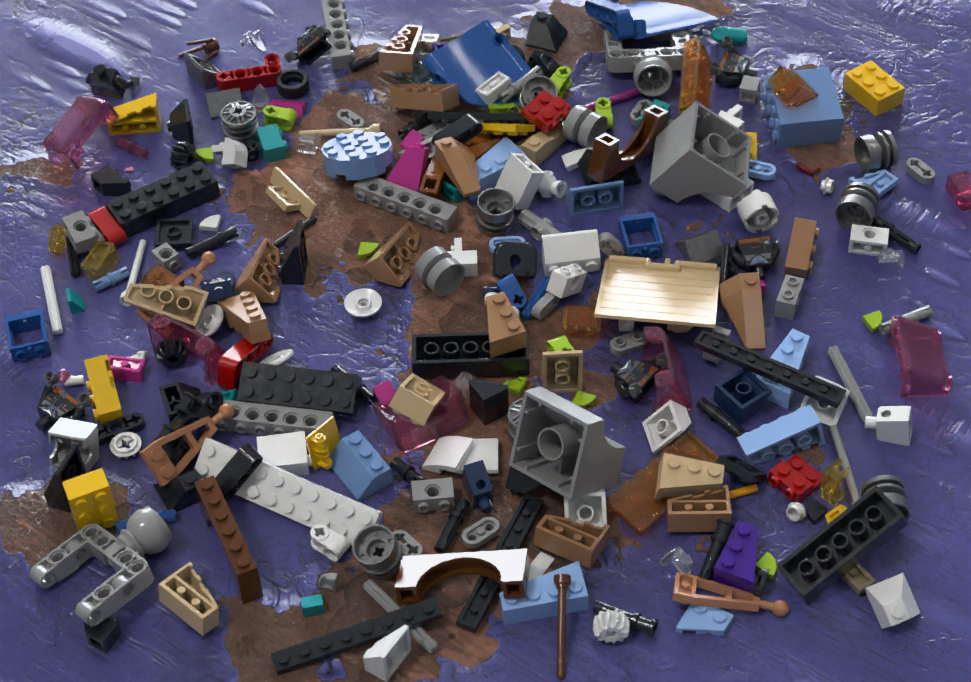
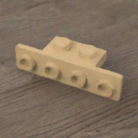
M275 167L270 179V183L273 186H267L265 193L285 212L299 210L307 218L313 216L317 204L278 167Z

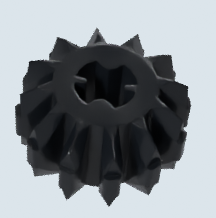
M177 142L176 146H173V151L170 152V164L178 171L193 165L196 161V147L189 142Z
M172 336L171 339L164 338V341H158L155 355L158 363L162 364L163 367L168 365L170 368L175 365L179 367V364L185 363V360L188 358V349L185 341H181V338L174 339Z

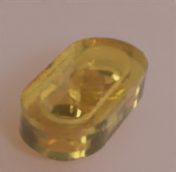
M58 223L53 225L48 237V251L54 255L63 253L66 247V232L64 227Z

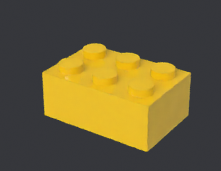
M871 60L846 72L844 75L842 89L875 116L903 103L905 87Z
M102 468L62 482L78 531L89 524H98L104 529L110 528L119 521L111 489Z

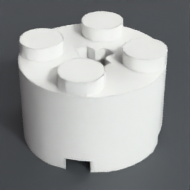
M759 189L752 191L750 195L746 196L736 205L746 230L751 233H756L755 230L760 229L762 232L767 231L778 221L779 211L770 194L761 192Z

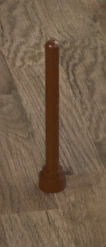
M555 574L554 585L558 589L556 677L559 680H563L565 678L566 590L571 585V575Z

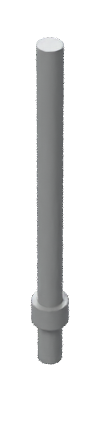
M832 425L830 431L852 498V505L860 499L838 426Z

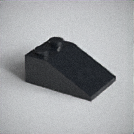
M586 149L577 163L585 186L602 184L587 176L592 149ZM635 164L603 183L623 180L624 187L640 184L641 179Z
M303 219L298 220L284 245L283 253H280L281 266H278V277H281L282 285H304L308 253Z
M73 444L45 489L44 496L48 507L69 513L71 511L62 482L86 474L78 444Z

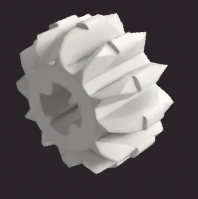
M607 609L606 612L599 611V615L594 617L593 632L594 636L598 637V641L605 640V643L613 642L615 644L616 641L622 642L624 638L628 637L630 622L624 612H618L617 609L614 611Z

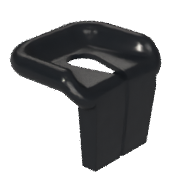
M504 241L499 243L494 249L493 274L500 278H505L511 273L515 278H534L537 273V249L528 242ZM515 254L521 259L518 270L511 269L510 257Z

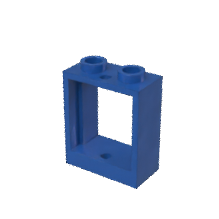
M654 212L618 217V231L625 256L644 258L663 256L664 242ZM651 230L654 242L629 244L627 233Z
M42 309L4 317L9 350L13 362L51 354L47 326ZM41 328L43 340L19 346L15 345L14 334Z

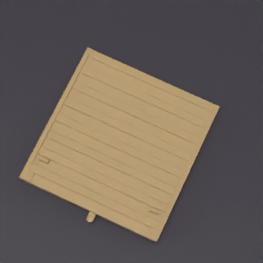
M609 255V258L605 259L594 318L715 328L720 267H717V264L679 260L675 261L674 264H670L671 259L669 258L665 259V263H655L650 258Z

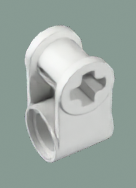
M323 524L314 525L310 530L312 548L332 561L337 562L350 547V542L345 536L336 533Z

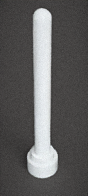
M141 239L139 242L127 288L121 293L119 299L120 304L125 307L132 306L123 302L129 284H136L147 244L144 239Z

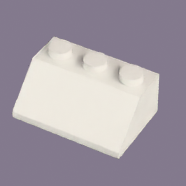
M597 229L542 235V264L545 277H550L553 270L571 264L581 266V269L586 272L600 271V249Z

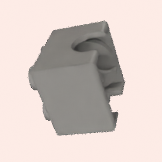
M60 417L48 431L49 442L51 443L53 439L55 440L54 451L50 456V466L59 468L73 444H78L86 473L98 461V424Z

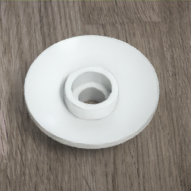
M361 288L352 291L346 296L344 306L346 311L352 316L369 317L380 310L382 299L376 291Z
M214 304L204 309L195 333L197 337L204 339L216 332L224 316L222 307Z
M292 349L282 350L268 356L260 363L285 366L284 363L292 357L294 352Z

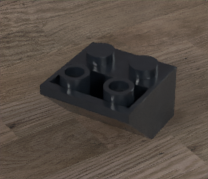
M181 382L159 387L169 423L171 424L173 419L179 415L174 411V406L179 404L183 398L182 394L187 391L199 397L201 394L200 388ZM188 419L185 422V426L193 423V420Z

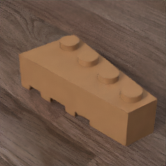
M406 25L400 30L398 36L393 37L390 44L387 43L385 49L379 51V70L396 71L403 74L413 73L423 45V26Z
M396 84L390 87L392 108H398L399 110L413 109L444 112L453 110V107L460 105L458 84Z
M244 291L240 295L217 300L218 305L224 311L222 322H227L230 328L234 327L238 334L242 333V337L251 344L271 340L267 318L254 291Z

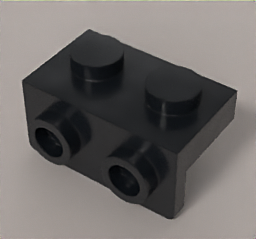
M534 50L527 62L531 70L535 66H539L540 69L536 73L542 70L543 75L546 77L552 76L560 67L554 60L553 55L548 51Z

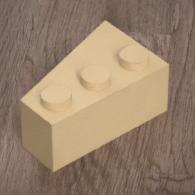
M664 453L659 463L654 500H660L662 497L675 498L688 494L696 496L704 494V490L708 489L711 492L720 490L723 483L725 465Z
M191 561L158 584L159 601L202 636L219 625V607L208 589H205L202 579L196 574Z

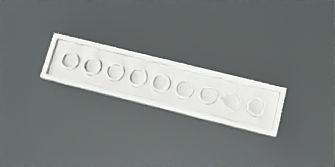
M205 438L194 469L197 470L202 479L212 475L216 477L238 450L211 438ZM264 461L261 462L235 494L312 528L314 525L323 524L336 533L345 536L349 540L350 545H353L355 536L364 527L378 524L383 513Z

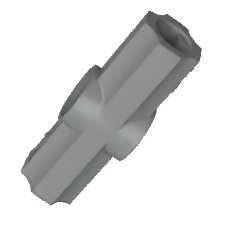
M524 209L518 216V222L530 230L532 236L538 241L542 240V235L561 233L554 228L551 220L548 218L541 219L530 210Z

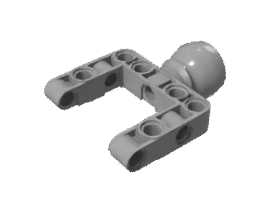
M687 29L669 32L671 47L656 49H623L622 40L616 41L608 30L603 31L608 71L613 73L634 72L635 86L646 96L655 97L662 95L671 86L672 70H687L692 66V48Z
M146 506L135 511L130 516L126 529H121L118 537H114L98 524L85 526L31 568L29 575L42 588H49L57 581L60 582L77 570L90 557L95 556L104 564L112 566L116 574L80 601L75 608V614L89 626H96L153 583L154 576L147 561L144 559V554H156L163 551L172 542L173 536L161 516L151 507Z

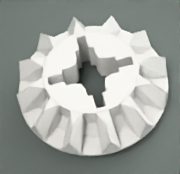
M133 432L120 433L110 442L112 455H116L118 459L122 457L128 459V456L131 455L135 457L136 452H141V438ZM122 443H124V445L126 444L127 446H130V448L123 447Z

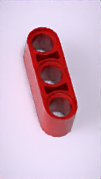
M104 206L86 214L104 237L105 243L110 249L127 241L124 230Z

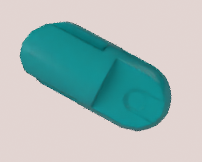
M718 26L711 32V38L717 43H721L726 36L732 38V44L741 45L747 41V31L742 28Z

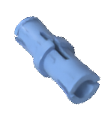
M123 267L113 273L108 272L106 276L92 281V286L96 292L109 286L113 287L117 282L129 278V271H126L127 268Z

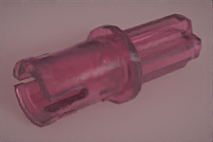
M120 137L117 141V147L128 151L129 154L134 153L143 158H146L149 154V150L138 145L136 141H129L124 137Z

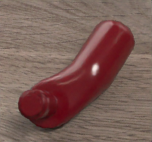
M801 162L796 164L798 170L809 176H814L815 173L821 171L820 167L812 171Z

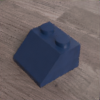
M742 368L715 385L713 400L738 424H741L758 412L772 391L754 374Z

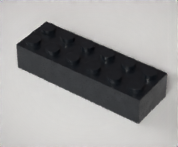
M200 161L105 204L107 211L124 230L127 238L156 226L157 219L176 217L220 197L218 181L203 162Z
M526 331V347L490 358L488 332L412 334L413 374L420 378L530 375L528 331Z
M243 361L237 400L240 402L330 411L334 415L357 417L362 378L358 374Z
M875 486L776 566L784 579L808 605L907 525L905 516Z

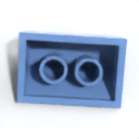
M621 180L566 189V205L570 217L623 209L624 182Z
M359 430L342 438L330 454V458L333 461L331 470L357 502L392 484L391 468Z

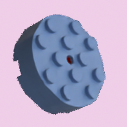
M355 130L352 134L340 133L335 138L326 142L321 149L324 170L328 176L337 179V174L346 175V180L375 177L385 173L386 167L389 164L390 167L394 165L392 142L383 132L375 133Z

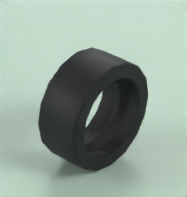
M288 69L277 76V90L283 98H301L309 91L308 76L302 70ZM288 82H301L297 86H285Z

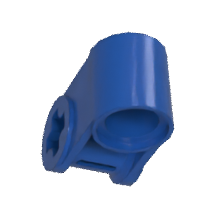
M512 273L496 282L500 292H505L512 306L516 307L519 311L526 306V295ZM515 297L518 299L522 298L521 305L518 303L514 304Z

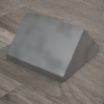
M188 53L184 54L187 74L204 90L217 85L216 75L220 71L210 61Z
M240 88L206 93L211 120L219 119L221 110L227 104L242 101Z
M718 230L706 231L675 242V246L686 261L710 263L718 256H722L723 247Z

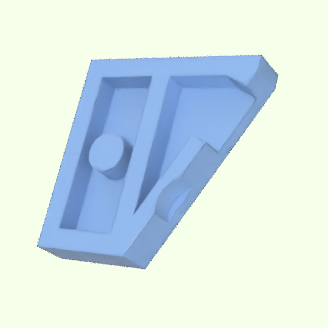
M881 170L876 173L864 174V177L859 179L850 177L848 184L852 182L867 183L873 186L881 197L898 184L899 178L887 170Z
M690 604L677 624L676 632L683 633V630L696 631V634L705 635L710 633L712 635L724 636L733 621L734 615L718 607Z

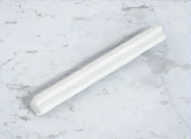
M49 265L41 266L40 271L52 331L54 335L62 334L63 328L51 269Z

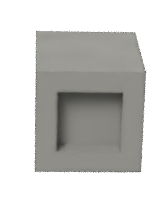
M744 75L739 88L738 101L755 104L761 78Z
M167 242L151 251L154 264L165 275L181 267L179 254Z

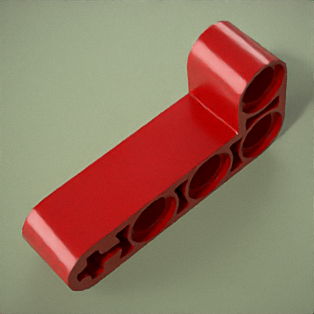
M270 53L264 57L265 65L218 73L216 75L218 91L240 88V92L277 86V76L282 72L279 56L275 53Z
M270 334L271 340L251 344L243 337L223 354L218 363L217 385L227 390L236 389L238 391L243 361L254 363L267 352L273 344V334Z

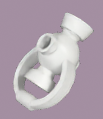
M543 171L545 174L537 189L541 193V197L550 198L554 194L557 198H562L566 194L567 183L565 181H557L552 171Z

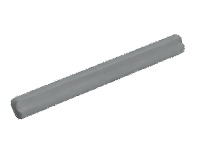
M830 346L828 354L846 389L850 391L849 395L862 421L865 422L866 416L873 417V414L838 346Z
M372 579L363 584L364 590L388 613L401 608ZM421 626L409 630L410 635L429 653H434L438 649V643Z

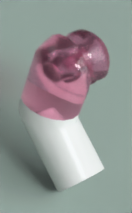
M61 369L57 373L59 381L65 386L84 384L83 375L72 376L66 369Z

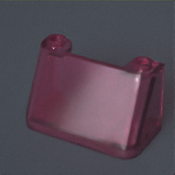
M81 95L76 98L58 124L44 139V149L48 154L78 170L83 164L80 161V154L85 152L82 149L84 143L100 123L106 125L108 120L115 123L119 115L108 101L102 98Z
M165 314L155 315L147 322L154 354L158 341H164V338L171 339L172 336L174 339L181 338V341H185L188 354L205 362L203 365V370L206 372L204 376L205 382L213 385L217 381L218 363L227 350L211 338Z
M893 316L888 333V343L895 346L900 368L899 379L903 381L902 386L899 387L900 397L948 395L949 388L953 386V378L948 373L941 345V331H938L936 327L905 317Z
M657 326L644 327L642 360H654L661 353H665L667 359L666 368L660 367L659 372L655 375L653 413L669 400L686 407L689 413L692 409V397L681 353L662 328Z
M443 375L430 381L432 385L445 391L446 394L424 426L421 424L416 425L407 416L398 415L393 412V408L389 407L390 402L381 401L372 405L376 417L396 447L402 452L414 450L467 425L469 415L462 390Z

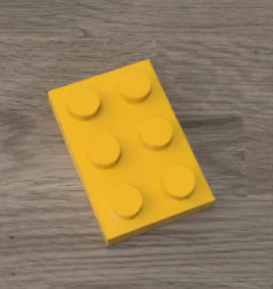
M481 123L483 129L480 134L528 135V132H535V125Z

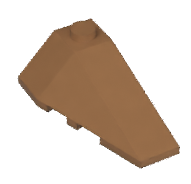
M759 272L739 273L719 284L721 304L728 312V317L737 329V334L744 347L751 350H766Z

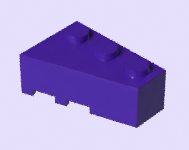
M739 520L737 521L714 566V582L753 593L758 527Z

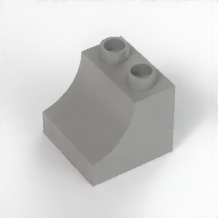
M695 101L656 136L649 186L658 195L667 196L677 203L686 197L700 193H718L733 198L747 187L752 137Z
M540 386L524 392L509 465L566 498L573 500L617 484L626 447L605 436L604 419Z

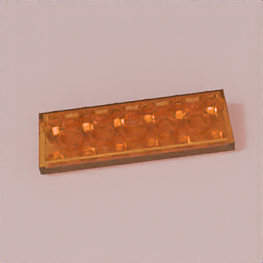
M701 37L684 42L679 99L680 111L686 110L695 101L710 109L712 75L709 73L712 62Z
M690 430L685 435L680 434L671 447L669 445L666 446L658 458H652L647 464L648 467L644 470L640 469L634 475V479L631 482L626 481L617 494L612 493L606 500V512L608 513L613 510L638 535H641L666 513L667 499L673 498L662 497L660 500H654L659 463L664 453L717 464L716 461L719 456Z

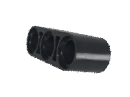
M466 114L436 133L431 142L434 145V141L452 137L465 144L480 134L483 125L473 115Z
M249 443L244 444L215 477L226 501L236 494L263 461V457Z

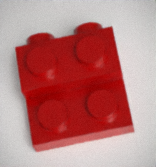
M543 90L521 110V115L548 134L551 130H555L563 119L566 120L571 110V105L561 97L557 96L555 98Z
M797 454L787 462L782 460L769 470L768 481L774 488L779 489L789 500L798 503L804 501L824 485L827 479Z

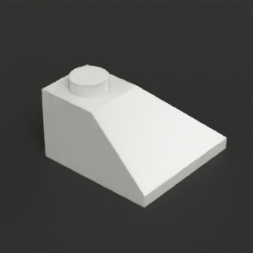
M815 376L845 389L846 395L837 408L805 395L801 407L811 405L820 422L829 426L837 425L850 391L835 382L821 376Z
M669 400L642 422L652 453L656 454L683 433L691 424L686 407Z
M604 488L573 500L564 496L565 518H570L571 522L584 524V521H588L594 526L604 527V524L607 525L606 494Z
M904 573L864 588L881 629L891 627L920 614Z
M404 625L376 642L372 648L365 652L363 660L366 671L385 682L389 680L411 652L409 626Z

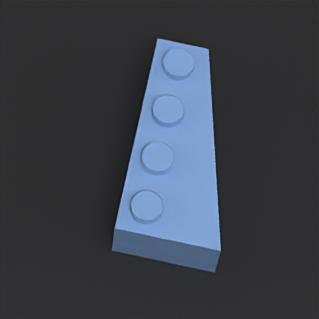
M504 137L476 161L481 192L489 188H495L511 153L524 154L527 157L508 137ZM480 193L467 196V198L471 201L478 197Z
M792 328L770 358L801 370L808 351L810 336ZM757 374L756 377L772 391L767 400L788 409L794 390Z
M811 405L801 407L793 413L781 416L773 422L763 424L759 428L745 432L737 437L739 448L747 463L751 465L773 460L775 455H791L793 450L799 448L802 451L808 450L810 445L818 443L819 446L826 444L821 422Z
M579 561L528 581L526 598L504 599L503 592L499 593L500 610L504 625L557 616L558 589L554 585L555 574L571 575V585L566 590V614L588 610V592Z

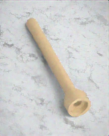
M373 124L369 128L300 131L298 135L301 138L336 136L340 133L352 134L355 130L379 133L381 132V125Z

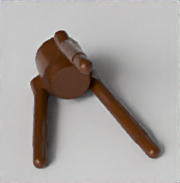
M212 37L187 42L186 45L188 46L203 45L178 54V57L184 56L185 53L191 54L204 50L205 53H209L204 59L209 60L213 56L218 55L217 51L220 50L218 41Z

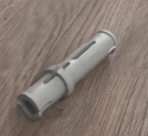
M535 66L515 83H511L509 88L498 95L499 99L506 96L501 102L506 103L513 96L519 95L525 81L530 77L543 75L542 70L536 73L540 67Z
M925 305L902 316L896 315L892 320L880 323L878 326L879 331L882 335H886L895 330H903L907 325L931 317L933 310L929 305Z

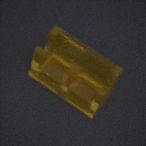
M97 241L80 267L90 280L93 278L92 274L96 276V279L106 276V273L112 270L120 256L112 242Z
M840 458L823 470L819 493L822 498L834 507L838 505V502L845 495V490L841 491L842 480L849 473V468L839 471L843 463Z

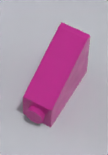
M414 143V145L408 146L386 181L419 192L424 173L427 170L430 148L425 147V144Z

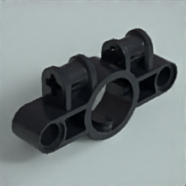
M185 391L179 404L174 406V411L179 415L173 419L170 425L163 424L161 432L152 442L185 427V422L188 419L195 422L206 416L214 417L218 413L220 406L223 405L224 399L222 394L216 391L203 392L199 397H196L194 394ZM205 425L198 428V438L196 441L206 432L207 428ZM182 436L161 446L174 467L191 449Z

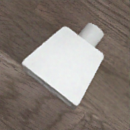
M880 406L877 417L866 416L865 428L876 429L877 439L880 441L910 446L912 436L911 406Z

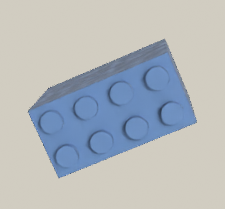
M829 67L767 73L766 81H764L765 92L762 93V102L766 104L765 112L766 116L769 115V127L773 129L772 139L776 141L777 148L840 142L844 116Z

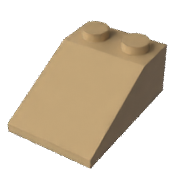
M583 351L543 352V388L553 393L582 391Z
M412 373L399 386L389 407L393 408L392 410L396 414L405 415L410 418L412 423L424 426L446 392Z

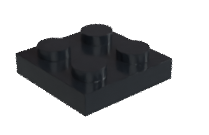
M193 217L157 219L155 248L166 242L173 249H185L192 246Z
M720 455L716 461L717 464L725 465V472L729 474L735 473L739 476L738 479L746 484L763 482L768 475L735 455Z

